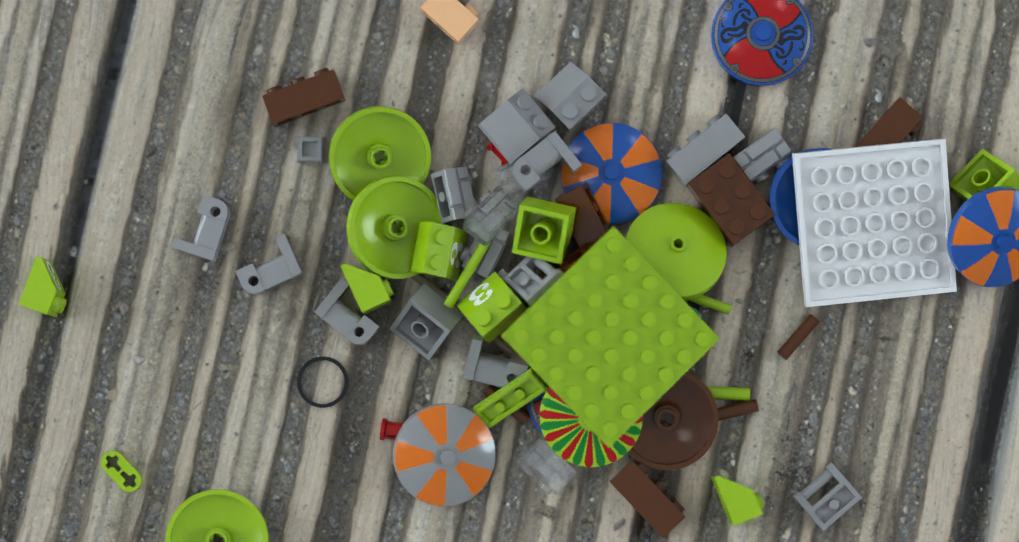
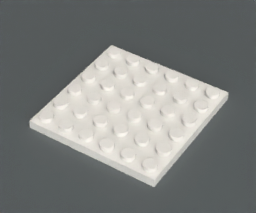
M946 139L792 153L805 307L957 292L955 267L950 260L947 248L948 231L952 219Z

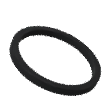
M315 357L307 361L300 369L297 377L298 391L301 397L312 406L319 408L331 407L340 402L347 392V372L341 363L333 358ZM319 360L333 362L341 369L344 375L345 383L341 395L333 402L327 404H318L309 400L301 387V378L304 370L311 363Z

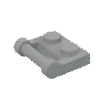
M526 257L503 280L531 306L564 272L560 269H555L547 261ZM539 268L547 276L542 280L532 269Z
M833 463L828 464L825 467L826 470L801 492L797 491L792 495L822 531L828 528L862 498ZM835 478L838 484L817 502L811 505L807 501L828 481Z

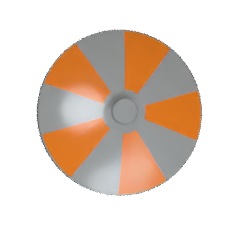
M449 403L429 405L411 415L400 428L393 447L394 469L403 487L418 500L433 506H454L470 500L487 484L494 469L495 444L487 425L472 411Z

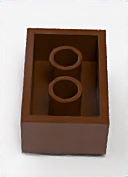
M730 153L686 186L707 215L719 227L731 247L775 215Z

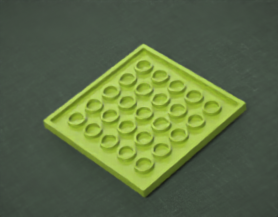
M611 227L500 335L608 448L720 340L710 327L615 227Z

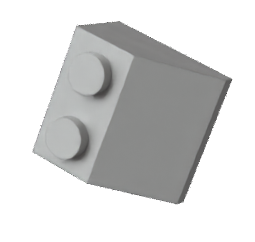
M570 62L534 97L570 133L606 99L607 94L585 72Z
M524 88L507 99L478 125L510 165L543 141L556 128Z
M424 283L410 298L390 327V330L426 359L430 360L458 325L464 314L455 307L451 309L444 305L445 299Z

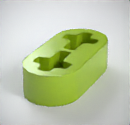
M113 450L106 452L102 456L101 467L122 490L133 492L140 489L143 477L122 453ZM109 456L112 458L117 456L119 458L117 464L122 468L120 471L114 466L108 467L110 461L107 458ZM124 471L129 476L135 475L137 477L134 480L135 486L125 485L127 479L122 474Z

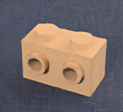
M427 0L420 7L421 12L458 45L479 24V19L476 17L478 12L469 4L464 6L458 0Z

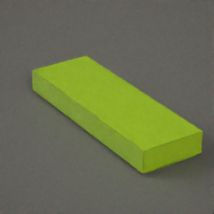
M530 368L475 405L472 411L490 429L547 391L548 384Z

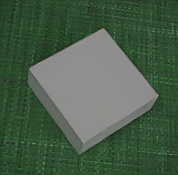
M298 136L297 162L323 163L324 137Z

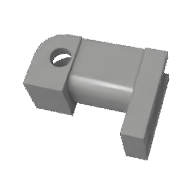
M554 131L515 162L512 177L523 193L526 194L540 183V176L558 162L562 161L572 174L581 169L582 164ZM528 169L530 173L523 175L521 170Z
M203 195L198 210L202 217L194 242L190 243L174 238L172 248L216 262L229 224L231 211L223 201ZM220 209V214L214 217V211Z
M286 234L275 237L282 252L281 256L257 267L252 263L235 271L245 291L253 295L263 294L304 275ZM257 277L259 280L258 284L252 286V279Z
M341 278L314 312L352 343L365 345L371 341L381 327L366 315L363 317L359 316L340 300L350 288L349 284ZM363 328L364 334L357 337L356 330Z
M475 330L463 378L503 387L527 371L528 364L519 354L512 353L511 358H506L481 351L484 338Z

